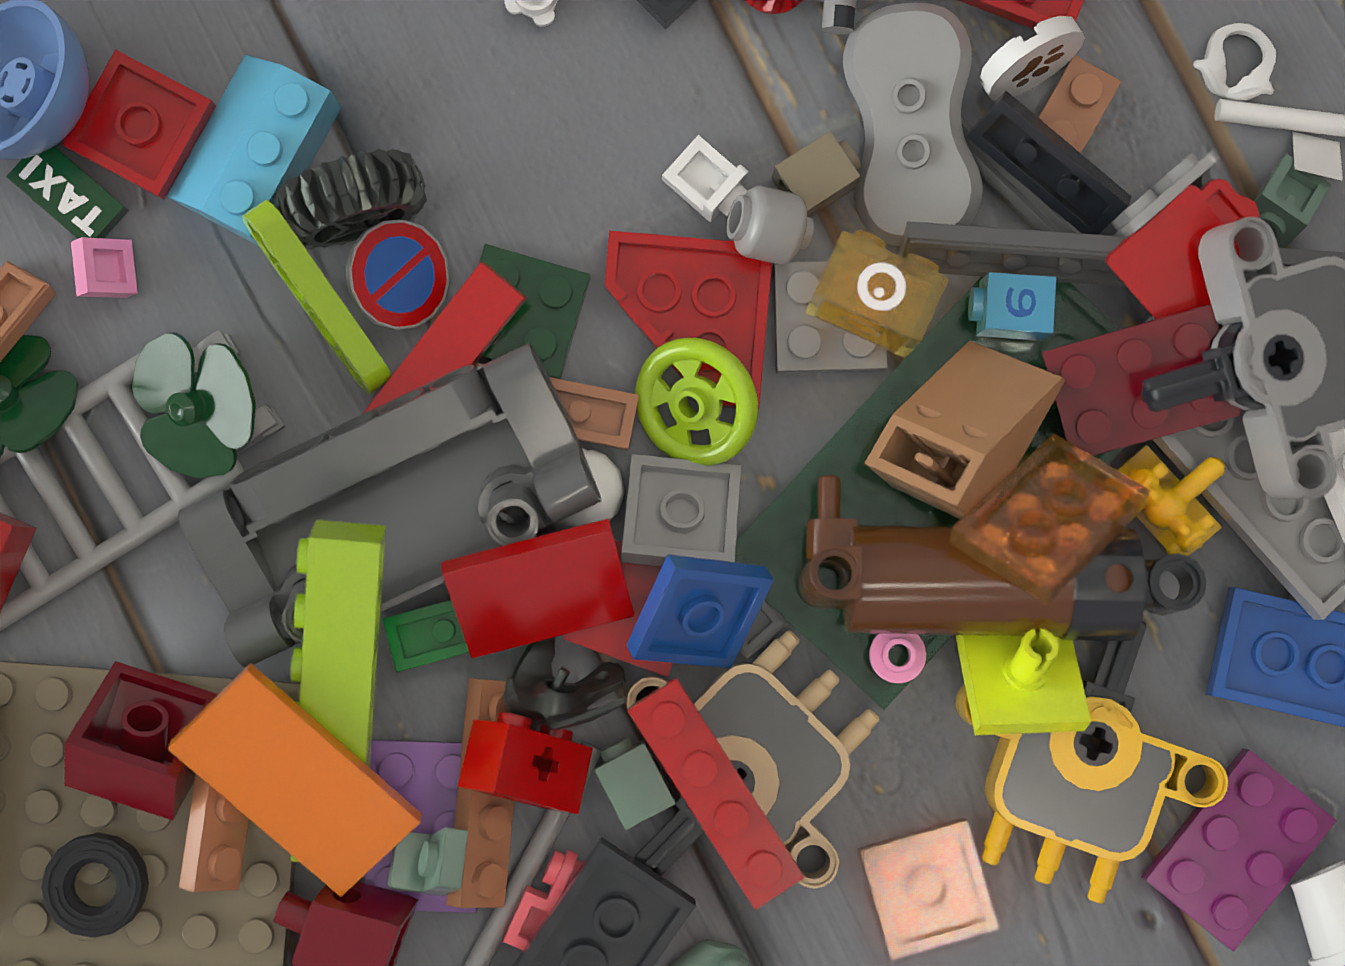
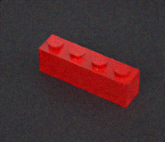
M677 677L671 679L628 708L632 719L755 910L805 878L796 861Z

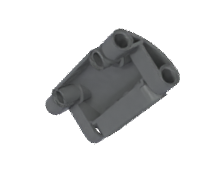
M529 342L477 368L472 364L451 371L255 465L235 477L229 483V487L179 510L178 518L182 532L229 611L224 624L225 638L235 659L246 668L250 664L255 665L287 650L297 643H303L304 629L294 628V609L297 593L306 594L307 574L297 573V554L300 538H309L316 520L387 526L381 600L382 612L444 583L441 569L442 561L534 538L537 531L601 502L602 499L562 402L541 359ZM515 505L525 509L529 516L523 522L514 524L503 520L499 515V511L506 506Z

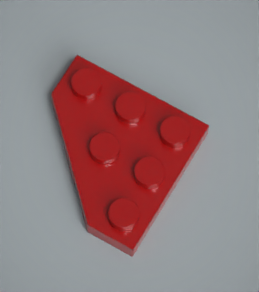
M609 230L604 282L605 289L656 349L669 341L680 338H701L715 342L729 350L748 371L756 389L759 410L772 263L741 255L736 250L734 241ZM704 362L698 371L699 376L712 380L716 385L722 376L718 370ZM674 364L671 365L673 370L682 379L683 375L681 374V372L674 366ZM723 400L722 407L736 408V404Z

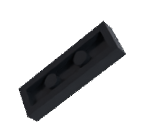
M1007 91L975 123L966 136L1082 234L1099 235L1130 203L1131 195Z

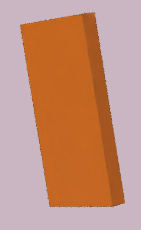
M253 664L246 667L171 741L168 747L170 752L340 897L421 822L422 813Z

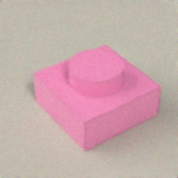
M81 237L71 242L77 296L127 298L138 294L132 240Z

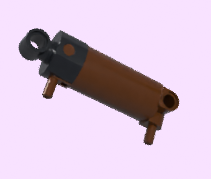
M822 475L818 478V519L806 521V560L809 562L799 573L797 582L800 595L811 606L822 609H843L845 628L848 633L1024 636L1029 630L1035 629V637H1037L1039 630L1045 629L1062 640L1132 641L1138 634L1144 610L1161 616L1188 610L1200 602L1206 589L1205 573L1197 561L1182 554L1166 555L1158 559H1144L1141 540L1136 530L1112 526V484L1108 481H1093L1089 484V525L1064 524L1058 529L983 527L981 529L978 527L858 525V519L841 518V479L837 475ZM824 566L835 571L840 583L838 590H831L822 585L818 577L819 567ZM1163 571L1170 572L1178 580L1180 588L1175 600L1168 598L1160 589L1159 580Z

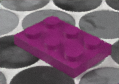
M1244 748L1225 770L1228 777V788L1223 799L1213 806L1205 808L1196 807L1141 876L1142 879L1233 952L1337 821L1251 750Z

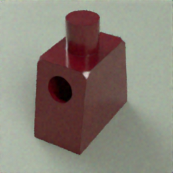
M356 882L340 897L325 884L313 901L287 891L276 909L273 922L300 934L292 959L293 966H395L419 899L361 882Z

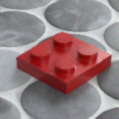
M115 49L90 93L79 121L66 136L62 145L164 200L216 105L207 97Z

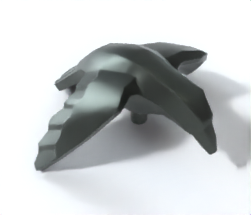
M555 637L530 643L516 665L512 677L509 676L503 695L504 703L509 711L531 719L543 720L548 730L563 729L593 721L609 714L613 710L621 708L624 703H627L625 697H622L591 710L587 709L598 699L624 686L626 682L624 669L618 663L603 662L585 678L575 683H565L570 674L568 669L560 667L555 677L552 672L551 663L555 656Z

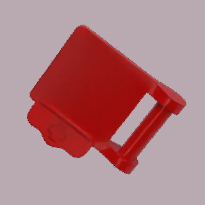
M1209 180L1200 189L1194 185H1189L1140 229L1129 235L1106 257V263L1154 319L1211 304L1199 260L1198 247L1200 240L1207 231L1214 227L1247 217L1260 219L1258 208L1254 201L1237 194L1226 180ZM1234 239V249L1239 256V246ZM1220 324L1218 326L1219 331L1223 328L1224 325Z

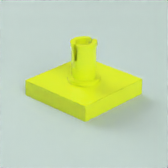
M1035 629L1029 630L1024 636L955 635L974 734L994 735L1085 731L1091 723V717L1073 640H1062L1045 629H1040L1037 637H1035Z

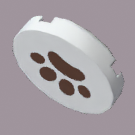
M1056 16L1043 20L1033 27L1037 33L1036 36L1025 42L1021 36L1016 39L1014 37L994 53L982 68L980 75L983 81L981 84L993 101H997L1005 91L1009 92L1013 97L1018 96L1036 87L1065 66L1081 49L1085 40V36L1073 17Z

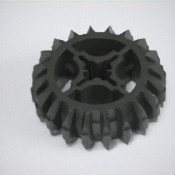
M377 149L370 153L360 151L356 155L341 156L337 160L322 162L318 167L304 170L300 176L290 178L277 190V196L274 198L277 210L284 217L303 246L312 249L318 246L327 248L336 244L342 246L347 242L355 241L363 231L382 221H409L413 215L420 212L427 198L424 191L426 186L421 171L416 166L411 154L395 149L388 151Z

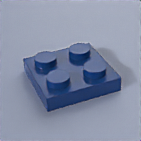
M667 554L626 646L633 659L731 668L774 582V578L766 566Z

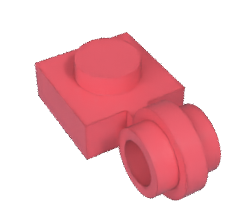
M568 849L564 854L554 850L541 882L551 885L548 893L529 885L526 886L506 930L503 942L521 950L526 947L562 892L584 863L577 860V853Z

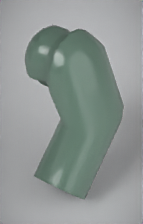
M707 939L698 942L669 966H749L746 953L738 946Z

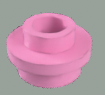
M879 633L871 643L869 659L873 670L882 679L892 683H905L917 677L922 671L926 662V649L922 639L917 634ZM896 644H902L908 651L907 661L900 666L893 665L888 658L890 648Z

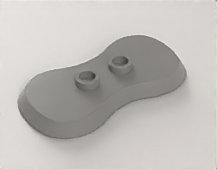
M922 2L894 4L869 13L855 25L854 32L850 33L846 41L843 54L844 74L849 89L861 112L865 133L861 168L858 170L861 177L854 191L856 209L861 222L872 236L881 242L899 247L901 246L907 221L971 226L979 212L982 201L983 185L980 171L965 140L961 121V104L972 63L971 43L966 29L958 17L947 8L935 4Z

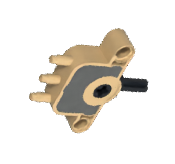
M788 630L779 639H775L752 663L734 664L731 668L721 672L693 703L736 770L739 767L745 770L741 778L794 860L797 861L798 854L806 846L817 845L825 849L826 861L823 867L812 873L802 871L805 878L798 882L804 887L819 888L824 887L834 879L838 872L839 859L836 850L828 838L811 820L842 789L849 776V755L870 735L871 729L879 722V717L870 708L866 709L835 737L812 714L839 683V677L830 669L826 670L819 678H815L797 697L772 675L799 644L800 639L792 631ZM654 675L642 677L629 690L627 708L636 703V696L644 687H661L668 681ZM682 795L676 799L675 805L679 808L676 814L633 857L660 876L703 833L708 837Z

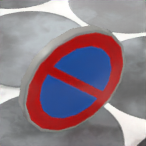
M406 220L382 221L363 231L350 249L345 269L348 292L358 311L373 324L391 330L416 328L433 318L445 301L450 281L448 261L438 240L423 226Z

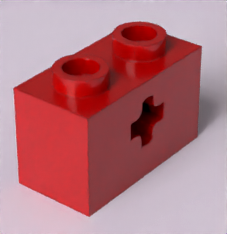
M499 712L496 722L473 719L457 787L542 809L579 815L593 751L592 747L571 742L573 732L570 730H548L547 725H541L539 732L530 730L532 719L519 715Z

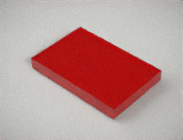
M609 518L441 562L442 575L471 658L635 616Z

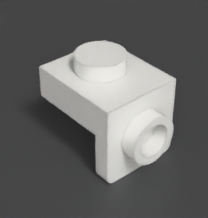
M698 135L662 174V180L711 223L720 212L728 217L735 198L746 194L747 190L743 186L747 183L749 171L741 164L737 168Z

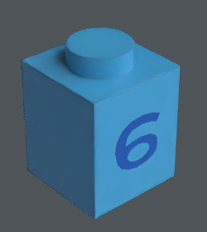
M988 272L979 282V288H971L969 296L968 318L969 321H977L976 336L1043 341L1053 334L1056 277Z

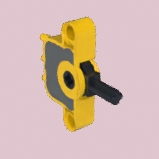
M1142 621L1138 634L1132 641H1106L1092 683L1082 680L1091 717V723L1085 731L995 734L1000 736L986 777L984 789L987 803L994 811V815L984 842L985 849L981 857L983 862L994 866L999 863L1001 854L1006 850L1013 826L1045 837L1034 876L1038 882L1047 885L1052 882L1054 873L1059 869L1066 845L1098 856L1090 878L1091 885L1087 897L1091 901L1102 904L1105 901L1107 892L1112 888L1120 861L1135 858L1148 845L1165 796L1203 808L1213 806L1223 799L1228 788V777L1225 769L1219 762L1202 754L1140 733L1139 725L1131 715L1135 698L1125 695L1124 692L1147 628L1144 621ZM964 684L956 695L955 705L962 720L973 726ZM1083 733L1092 735L1100 740L1097 750L1087 749L1084 745L1079 744ZM1200 765L1206 776L1205 784L1197 793L1190 794L1185 786V776L1193 766Z

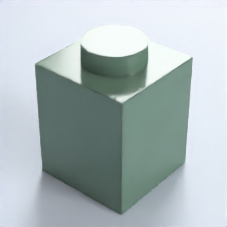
M626 737L600 751L604 761L597 764L594 771L625 830L676 804L675 797L645 739L634 745L630 737Z

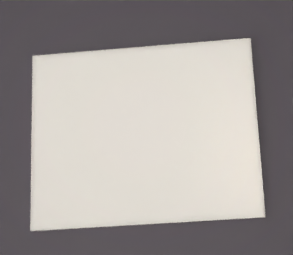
M1292 131L1295 170L1343 181L1340 142Z

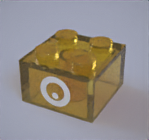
M855 230L852 235L842 231L805 313L906 358L922 341L949 278L938 274L939 266L922 256L907 254L905 259L885 250L886 242L871 233Z

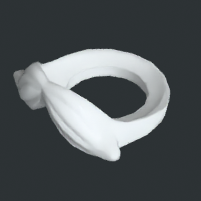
M1230 24L1213 32L1207 44L1204 59L1196 60L1193 64L1194 68L1201 71L1206 87L1212 93L1227 100L1244 102L1261 94L1271 95L1274 92L1269 79L1276 61V50L1268 37L1251 24ZM1230 35H1245L1253 39L1260 46L1263 53V61L1248 76L1242 77L1237 86L1229 88L1225 84L1227 71L1225 69L1226 60L1223 51V41Z

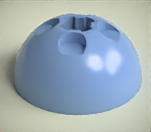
M10 0L0 4V160H16L41 154L61 142L79 121L89 92L88 63L79 39L68 23L56 11L38 0Z

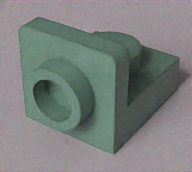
M1287 153L1274 166L1253 200L1258 208L1260 219L1271 227L1278 248H1286L1308 226L1331 186L1330 183L1316 174L1295 170L1294 158Z
M445 827L431 835L410 832L392 849L388 878L389 888L444 896L460 890L468 831Z

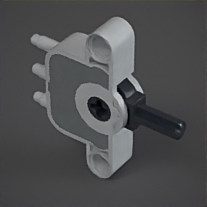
M1247 217L1214 227L1201 238L1198 252L1216 322L1224 326L1213 339L1211 349L1201 352L1203 362L1145 379L1142 382L1143 391L1140 392L1143 402H1146L1149 410L1154 412L1212 395L1215 402L1228 401L1233 406L1247 410L1242 419L1258 479L1263 490L1269 496L1279 500L1322 497L1330 492L1337 478V465L1328 433L1345 428V260L1336 256L1322 257L1283 267L1275 235L1265 221L1256 217ZM1234 239L1239 246V256L1234 249ZM1296 465L1299 468V480H1297L1295 474Z

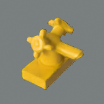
M1144 444L1104 479V481L1112 484V490L1120 498V502L1127 506L1166 548L1168 555L1182 554L1189 556L1195 550L1201 548L1210 537L1222 528L1196 499L1199 494L1225 473V465L1220 458L1209 457L1180 481L1150 447Z

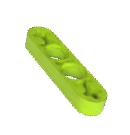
M265 199L242 215L243 222L254 240L359 387L370 395L384 385L392 376L389 368L281 213L271 202Z

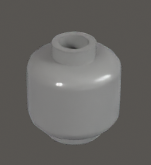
M762 185L749 189L744 196H737L732 203L727 220V235L730 239L734 240L735 248L741 255L778 265L791 261L799 249L805 250L810 244L814 230L813 219L807 217V208L800 196Z

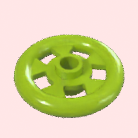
M680 338L658 347L642 365L635 385V394L639 395L637 415L645 433L659 450L670 458L685 459L705 466L726 462L743 450L756 427L758 398L748 371L734 354L721 345L706 339ZM703 362L714 367L722 374L717 385L712 380L698 375ZM674 364L683 375V378L670 388L661 376L666 369ZM688 396L693 397L698 402L699 412L691 408L687 399ZM723 400L736 404L733 424L720 421L719 419ZM665 402L669 404L670 412L677 421V424L667 427L658 409V405ZM690 430H709L711 444L700 445L692 443Z

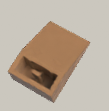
M969 340L892 414L865 464L891 487L982 529L1065 380L1063 377Z

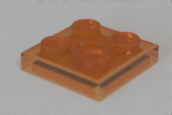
M960 818L858 848L887 952L891 960L999 929L967 819Z

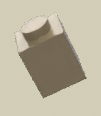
M828 131L774 167L772 180L779 190L800 196L805 202L807 217H812L855 189L861 177L857 171L861 168V163L847 141L842 140L838 143L832 132Z

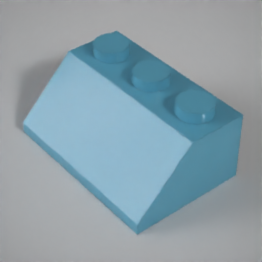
M245 55L169 190L167 197L259 246L245 226L242 215L265 199L271 202L277 209L274 198L277 196V190L290 178L300 176L304 170L309 168L342 107L331 90L281 64Z

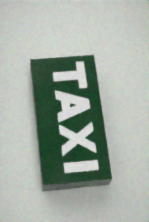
M55 146L41 154L21 159L6 176L77 239L81 237L105 238L129 211Z

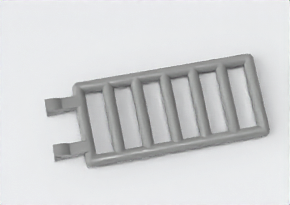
M217 330L192 349L195 358V379L197 377L200 357L208 346L222 343L233 349L236 356L241 354L231 335H224L221 330ZM141 352L78 390L74 410L63 424L65 431L125 529L101 544L96 545L38 447L26 453H15L9 451L6 447L4 448L3 455L0 457V465L17 456L76 554L77 559L50 575L30 543L19 568L30 588L4 603L0 612V631L178 522L179 510L229 487V483L244 472L237 459L233 470L227 474L207 477L190 488L182 473L170 470L147 453L142 446L140 433L143 424L149 419L142 407L137 403L129 387L133 383L135 362ZM109 397L172 499L144 517L82 416L83 413ZM263 405L255 410L254 434L251 441L245 446L236 448L237 455L286 427L275 408L269 409L268 405ZM0 493V512L16 519Z

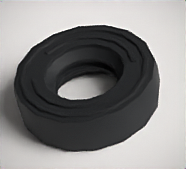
M98 832L76 837L59 848L45 868L41 889L45 908L56 924L71 934L94 938L113 934L134 920L145 903L149 879L146 863L134 846L119 836ZM87 864H103L115 876L117 884L115 895L104 906L95 907L87 905L81 901L76 893V875Z

